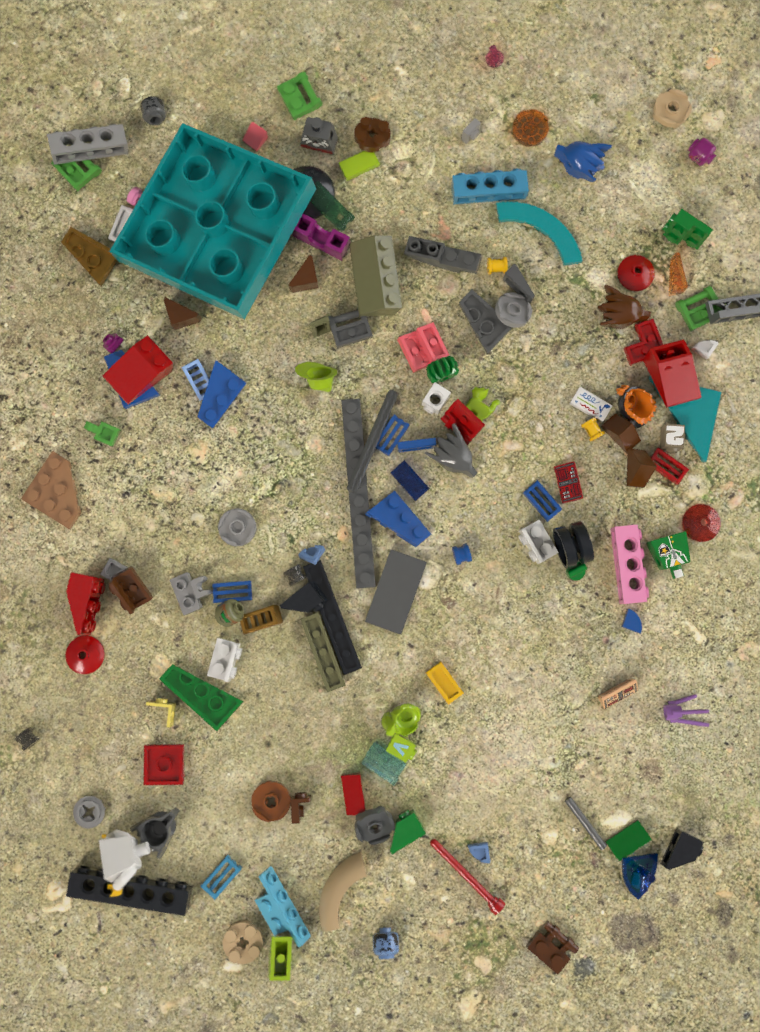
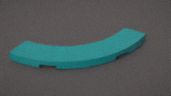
M496 202L499 222L526 223L534 226L535 229L553 241L560 254L563 266L582 263L581 252L574 237L552 214L526 203Z

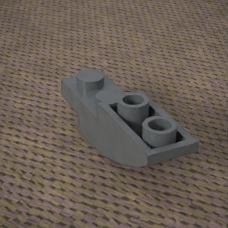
M409 236L404 255L415 260L456 273L464 271L477 274L482 259V254L446 247L445 243Z

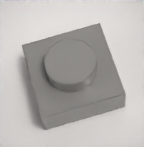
M475 118L463 130L461 140L466 144L470 140H475L480 134L481 122Z
M110 558L100 575L110 580L112 576L128 567Z

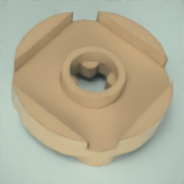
M670 89L665 93L662 92L654 103L653 118L666 127H680L688 119L692 110V105L688 101L689 97L683 91L677 89ZM674 105V109L677 111H670L668 107Z
M247 920L237 921L226 931L223 939V949L230 962L247 964L254 961L260 955L264 938L260 928L251 924L252 922ZM241 937H244V940H248L249 943L246 944V947L238 944Z

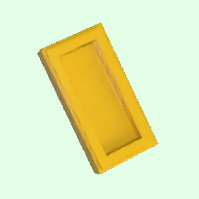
M441 661L425 672L448 705L464 694Z

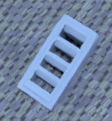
M196 359L181 368L198 399L201 401L205 392L200 394L199 391L207 387L209 377L199 359ZM197 366L199 367V370L192 374L188 373L189 370ZM202 373V377L194 381L192 380V377ZM203 380H206L207 383L199 387H196L195 384Z

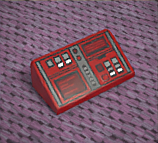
M575 461L555 466L554 471L562 504L583 499Z

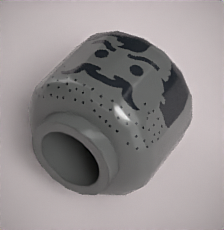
M149 96L142 100L140 106L144 121L153 126L160 125L166 118V110L162 99Z

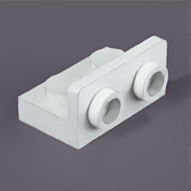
M540 520L519 531L520 535L518 537L523 545H527L529 549L528 555L533 562L536 561L537 564H540L558 553Z
M217 638L207 676L221 679L225 682H230L231 678L234 679L237 672V667H234L236 659L239 660L242 654L240 643Z

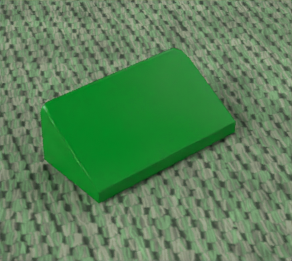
M636 820L605 842L615 858L621 861L652 839L639 820Z

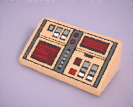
M629 678L598 695L603 708L606 709L638 691L636 679Z

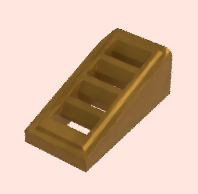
M271 605L244 614L243 619L240 621L244 635L283 623L278 605ZM262 613H265V617H266V620H267V623H266V624H265V621H264V618H263V614H262ZM255 615H257L260 626H257ZM249 617L251 620L252 628H250L248 624L247 618Z

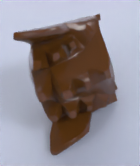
M605 284V292L608 294L605 299L608 302L599 305L598 309L600 312H603V319L606 321L601 322L600 326L624 329L635 322H643L651 317V312L643 310L636 298L625 295Z

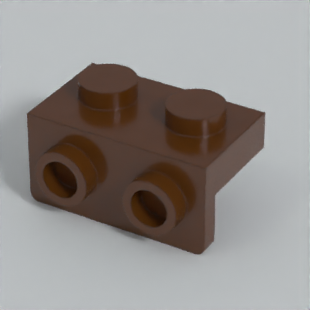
M132 566L112 576L108 583L111 593L118 597L121 607L125 611L127 610L130 615L134 613L136 608L153 598Z

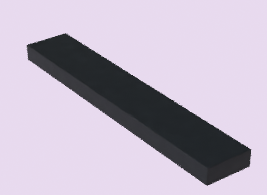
M319 560L316 565L311 563L303 566L308 582L315 581L328 599L323 603L325 607L320 610V614L343 674L346 675L361 669L362 666L322 561Z

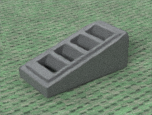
M514 264L505 272L503 281L517 294L525 297L524 300L527 303L531 304L535 295L517 265Z

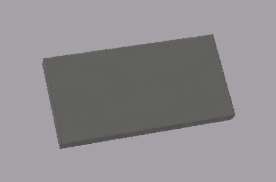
M391 549L365 622L401 635L427 562Z

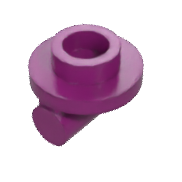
M116 333L107 334L103 339V348L109 353H114L124 340Z

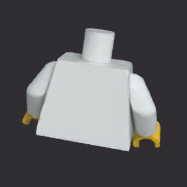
M114 830L109 834H102V838L105 839L99 840L104 879L111 883L114 882L107 886V889H112L110 897L122 894V888L142 866L140 857L150 854L148 842L138 844L137 839L131 836L130 833Z

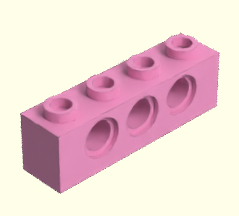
M638 524L610 528L619 604L647 602L649 590L645 586L647 572L642 563L644 550L640 547V540H642L641 530L638 529ZM626 540L632 544L630 551L624 547ZM629 559L634 562L632 570L627 567ZM631 578L637 583L635 589L629 586Z

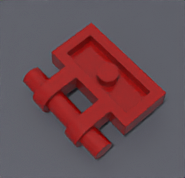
M459 399L453 402L441 418L448 430L451 429L453 431L452 424L455 423L467 445L471 443L472 439L485 426Z

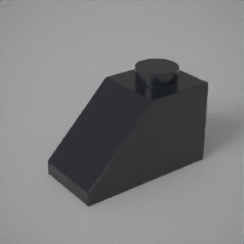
M313 581L308 582L279 606L281 609L306 613L314 611L317 613L325 607L323 603L328 599L316 582Z
M676 827L660 864L666 869L671 870L694 862L702 854L704 842Z

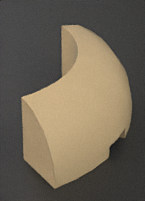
M362 852L346 858L328 877L319 903V919L322 931L340 929L339 906L342 897L352 884L367 877V869Z

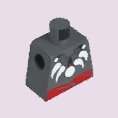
M307 117L300 147L334 155L338 136L333 123L321 120L318 117Z

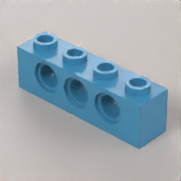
M513 169L505 172L496 170L492 173L479 171L474 174L458 173L452 176L453 205L526 199L529 192L527 170ZM509 182L512 186H506L504 183ZM489 183L492 184L494 187L489 188L485 184ZM473 185L475 188L469 189L467 186Z

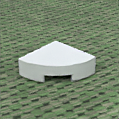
M713 340L701 341L694 345L691 350L707 360L719 343Z

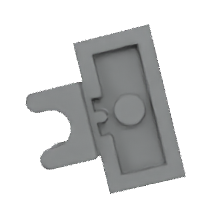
M186 572L170 579L183 616L202 609L203 606L200 599L213 593L212 590H203L201 587L202 583L208 579L206 576H200L192 580L190 573Z

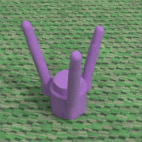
M696 694L675 701H668V705L663 707L665 720H670V723H683L709 727V723L680 718L685 714L709 713V710H682L681 706H677V704L697 698Z

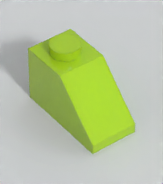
M292 936L271 937L268 961L269 981H290Z

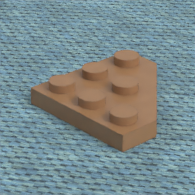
M52 451L21 499L66 528L71 529L81 515L76 496L75 481L71 471V462Z

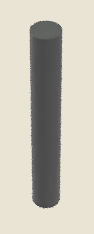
M568 797L565 803L600 850L607 847L606 843L574 800Z

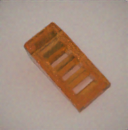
M679 252L675 253L670 259L669 296L683 294L688 288Z

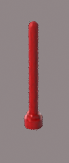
M432 839L430 845L488 902L489 910L495 916L499 914L506 903L500 897H493L436 839Z

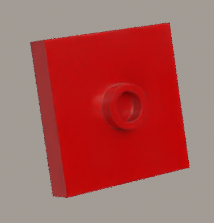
M145 744L143 785H183L184 744Z

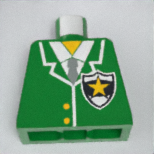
M686 531L646 542L659 570L669 568L673 579L684 576L681 565L690 562Z

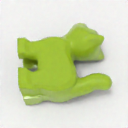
M475 386L472 389V398L465 406L483 421L495 411L496 406L500 404V400L496 399L490 406H487L482 400L487 397L489 389Z

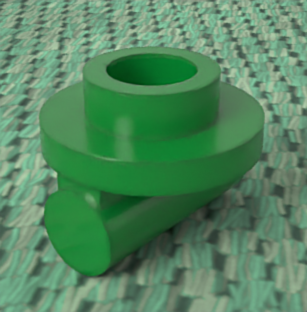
M578 562L577 566L566 569V575L571 580H581L585 575L587 567L585 564Z

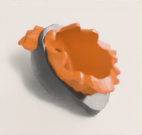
M621 385V388L616 389L617 394H619V411L621 415L633 423L635 428H640L647 424L648 421H651L657 406L650 393L637 386Z

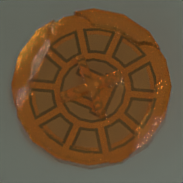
M535 109L521 111L516 116L512 125V133L515 139L524 146L534 147L541 144L549 132L547 117Z

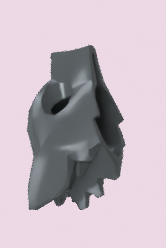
M453 423L452 429L455 436L447 433L448 439L437 437L436 440L439 447H434L436 455L425 452V454L438 462L447 471L463 473L473 478L478 472L472 466V453L457 426Z
M174 808L169 812H157L130 827L131 832L137 830L140 844L148 842L152 852H158L157 859H161L176 830L175 818L179 810Z

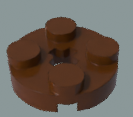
M361 118L360 123L356 125L354 130V140L359 144V148L370 153L379 152V149L383 147L385 149L391 140L389 123L377 118Z

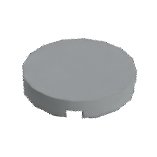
M507 292L497 300L495 312L502 323L512 328H519L530 320L532 315L531 305L524 300L525 297L515 292Z
M240 508L229 510L219 520L218 530L220 537L228 545L235 547L244 546L250 543L255 536L257 530L256 521L246 510Z

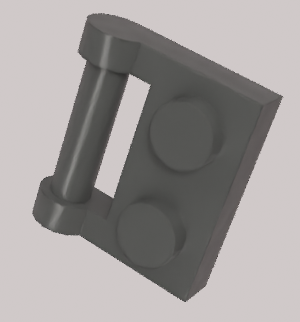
M358 307L357 310L341 315L328 316L337 349L373 338L367 316H359ZM357 317L361 318L359 321L336 327L337 323Z

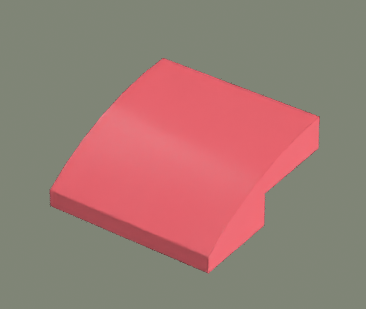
M434 322L419 327L416 331L400 336L397 339L413 373L426 368L428 364L437 359L449 356Z

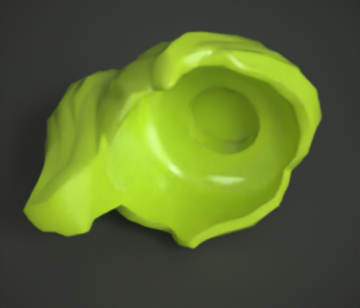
M402 704L395 707L392 712H385L381 718V724L386 731V735L394 736V733L407 737L414 733L418 728L421 711L415 705Z

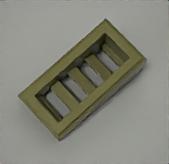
M328 316L317 319L309 324L313 337L316 338L331 331Z

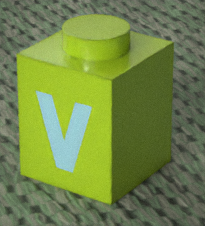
M394 733V736H392L385 748L388 753L405 763L408 759L412 760L417 752L414 742Z

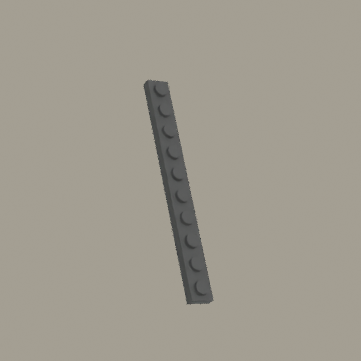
M360 399L341 400L348 483L364 448ZM365 472L356 493L349 491L356 589L375 587L370 517L365 515L369 511Z

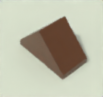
M311 255L307 257L288 286L292 293L319 288L314 261Z
M167 297L164 298V304L174 330L201 322L202 319L199 313Z
M614 414L601 426L626 454L628 448L633 449L641 441L633 423L617 414Z
M627 449L626 486L645 488L657 466L646 450Z

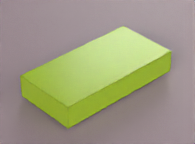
M366 151L339 162V167L346 181L380 166L375 153Z

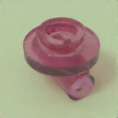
M492 45L489 47L490 51L486 54L485 61L489 67L497 68L502 65L504 56L501 51L497 50L496 45Z

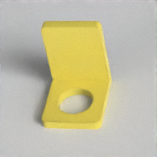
M156 698V701L146 702L148 706L169 707L167 727L173 726L176 703H168V699Z

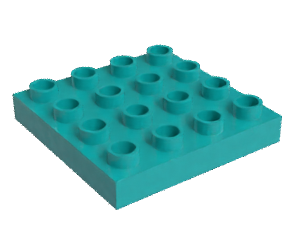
M182 123L109 252L119 262L245 320L316 191V187L312 177Z

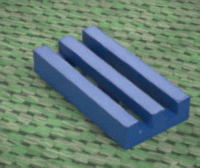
M393 415L383 430L376 449L389 457L410 424ZM396 421L397 424L388 436V438L385 440L382 446H379L380 442L383 440V438L385 437L393 423ZM401 425L404 426L389 450H385Z
M436 438L398 442V452L433 449L436 446Z
M538 480L523 492V495L547 522L562 510L560 505ZM535 487H537L542 492V494L548 499V501L554 506V508L556 509L555 511H553L551 507L544 501V499L538 494V492L534 489ZM530 491H531L532 494L539 500V502L545 507V509L550 513L549 516H548V514L542 509V507L536 502V500L530 495V493H529Z
M251 581L212 584L213 603H223L228 599H235L237 601L253 600ZM247 585L248 589L224 591L217 590V588L219 587ZM248 593L246 597L218 599V595Z

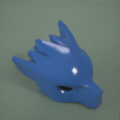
M582 141L573 142L567 147L558 144L554 156L563 163L565 170L570 176L595 182L596 178L592 175H595L597 171L604 170V161L600 158L605 157L604 152L611 149L612 145L602 143L590 144Z

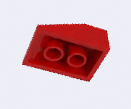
M147 335L133 345L104 373L103 378L129 405L172 372L173 362Z

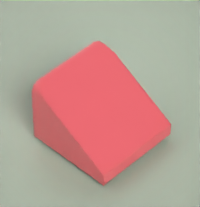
M252 122L242 141L257 152L268 139V135L264 129Z

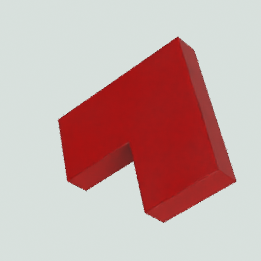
M654 318L635 324L640 342L624 348L630 366L643 362L650 348L663 345Z

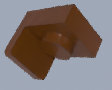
M306 792L295 793V796H291L292 824L300 823L301 817H304V806L300 805V803L311 802V795H307Z

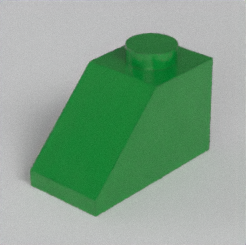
M407 809L398 815L399 818L396 819L390 844L392 855L426 834V830L414 809L411 811Z

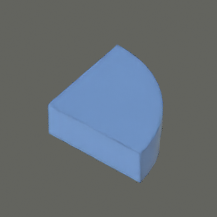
M315 545V547L303 549L298 556L300 559L316 565L325 548L321 545Z
M487 842L468 844L469 851L474 858L483 863H491Z

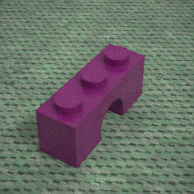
M302 214L292 232L293 237L341 261L349 249V236L335 229L332 232L326 231L317 224L315 219L305 214Z

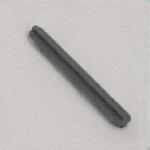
M394 390L387 392L348 483L347 490L352 493L358 491L398 397V393Z

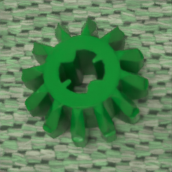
M452 356L437 359L426 367L427 376L431 383L435 382L438 384L454 378L459 373L457 361Z

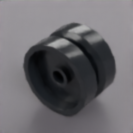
M582 521L571 523L569 530L565 526L553 529L555 547L565 569L577 566L578 560L582 564L594 561L592 542Z

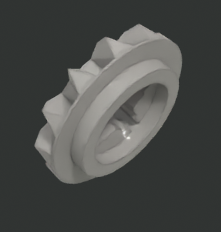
M85 796L75 804L73 816L79 826L94 828L104 819L106 808L102 800H99L96 796ZM95 806V809L92 812L94 816L89 815L84 817L85 813L87 812L86 807L90 809L91 807Z

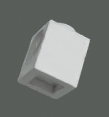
M434 382L422 401L423 409L430 414L435 413L438 415L450 397L451 392ZM436 396L440 399V403L433 404L430 398Z

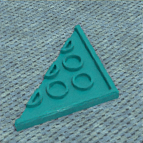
M649 376L648 380L652 382L653 386L657 390L651 376ZM699 387L701 399L671 406L668 409L677 424L685 425V437L692 448L698 453L701 462L705 463L708 458L721 392Z

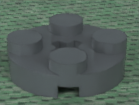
M383 806L366 810L355 817V832L361 842L364 840L368 841L371 845L380 844L391 837L390 833L392 830L394 832L395 823L393 817Z

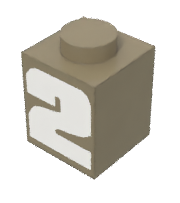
M663 425L660 429V449L666 450V453H678L679 450L684 448L685 425Z

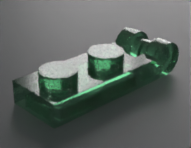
M317 180L314 183L316 191L310 202L339 231L343 232L347 228L346 225L349 222L351 223L355 216ZM339 214L343 216L341 221L337 218Z

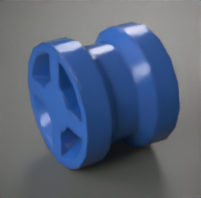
M467 543L461 547H452L456 565H461L464 561H472Z

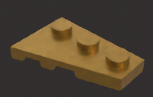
M70 227L61 243L93 279L102 286L117 259L109 252V247Z

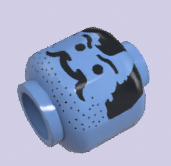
M391 927L379 928V932L375 933L372 937L374 954L379 956V959L395 958V954L399 952L398 934L392 932Z

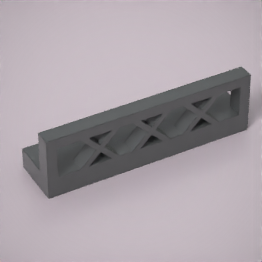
M760 293L711 300L705 303L710 324L760 317ZM747 300H750L755 305L747 307L745 303ZM730 303H734L739 308L730 309L728 307ZM713 305H717L722 310L714 313Z

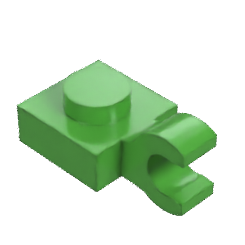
M87 421L84 429L96 434L95 440L111 447L114 446L120 433V429L104 422L97 426Z

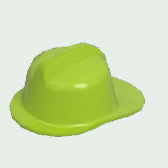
M303 362L295 367L296 374L306 378L311 389L325 392L331 391L333 377L337 375L336 369L316 362Z

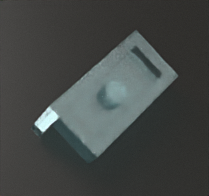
M376 742L372 744L361 761V764L393 786L399 780L398 777L406 766L405 762L388 753L384 747Z

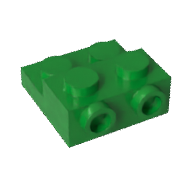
M683 209L678 214L673 213L662 229L664 231L663 235L669 242L679 245L684 240L689 247L696 248L697 250L713 231L712 228Z

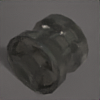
M300 564L283 573L284 577L288 578L290 587L307 578L302 573Z
M29 727L15 737L14 740L22 745L21 749L25 752L38 743L40 738L35 736L33 729Z

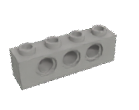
M111 124L104 127H91L81 130L73 129L66 132L47 134L54 165L128 154L123 124Z

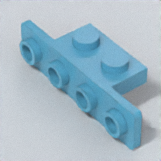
M270 866L259 875V879L267 893L259 896L254 901L273 935L275 936L288 930L296 945L300 947L311 935L273 867Z

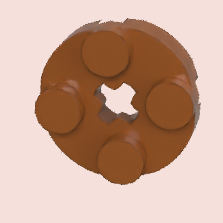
M272 780L260 784L252 794L253 812L262 821H278L289 811L291 795L282 783ZM275 797L276 805L268 806L266 798Z

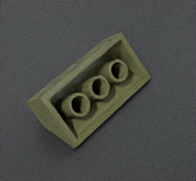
M374 235L350 242L349 248L359 316H394L402 309L392 236Z

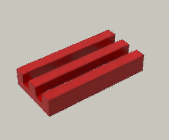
M659 447L650 456L652 460H655L678 477L677 479L656 464L655 470L676 485L681 482L689 470ZM659 454L664 459L669 461L671 464L679 468L682 471V473L678 472L672 466L661 460L659 457H657V455Z

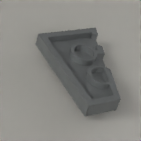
M473 289L459 302L461 310L488 355L509 333L512 327L502 323L498 319L495 309Z

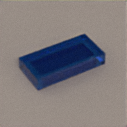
M405 460L390 472L414 501H417L430 489Z

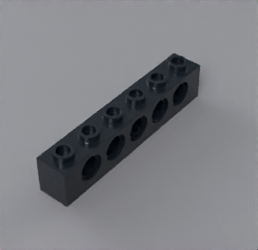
M78 866V868L70 872L66 897L185 916L189 911L193 886H188V883L182 881L169 883L167 879L157 878L156 880L148 879V876L137 875L126 883L122 888L120 896L110 897L112 890L107 889V882L109 881L104 879L103 869L95 871L90 870L88 866ZM87 880H93L95 887H90ZM127 885H130L134 888L133 894L127 891ZM149 888L153 890L154 896H148L146 894V889ZM165 892H171L174 899H167Z

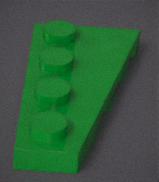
M173 664L159 678L161 682L216 731L223 726L244 702Z

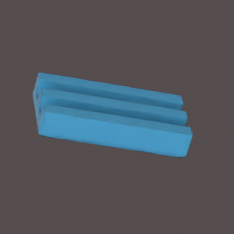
M227 855L200 887L215 900L240 872L242 867ZM228 862L229 866L222 872V874L216 879V881L210 886V888L207 887L206 885L219 872V870L225 865V863ZM233 867L234 869H236L230 875V877L223 883V885L217 890V892L214 893L212 890L225 877V875L231 870V868Z

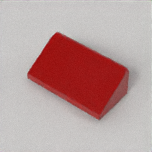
M360 772L341 775L346 814L357 815L366 811Z

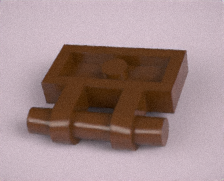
M546 921L543 927L548 932L544 935L538 930L526 947L559 975L570 961V957L565 952L570 950L576 954L579 947L570 936L566 937L556 924L553 925ZM553 938L561 942L559 947L551 941Z

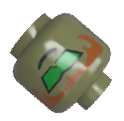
M228 599L217 605L215 609V619L224 627H230L240 622L244 617V607L235 599Z

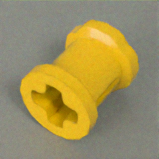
M503 257V259L487 258L488 275L494 272H503L505 274L508 270L507 257Z
M596 417L581 425L588 433L590 442L605 434L598 426Z

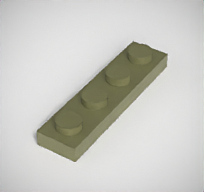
M319 612L300 619L327 692L346 686Z

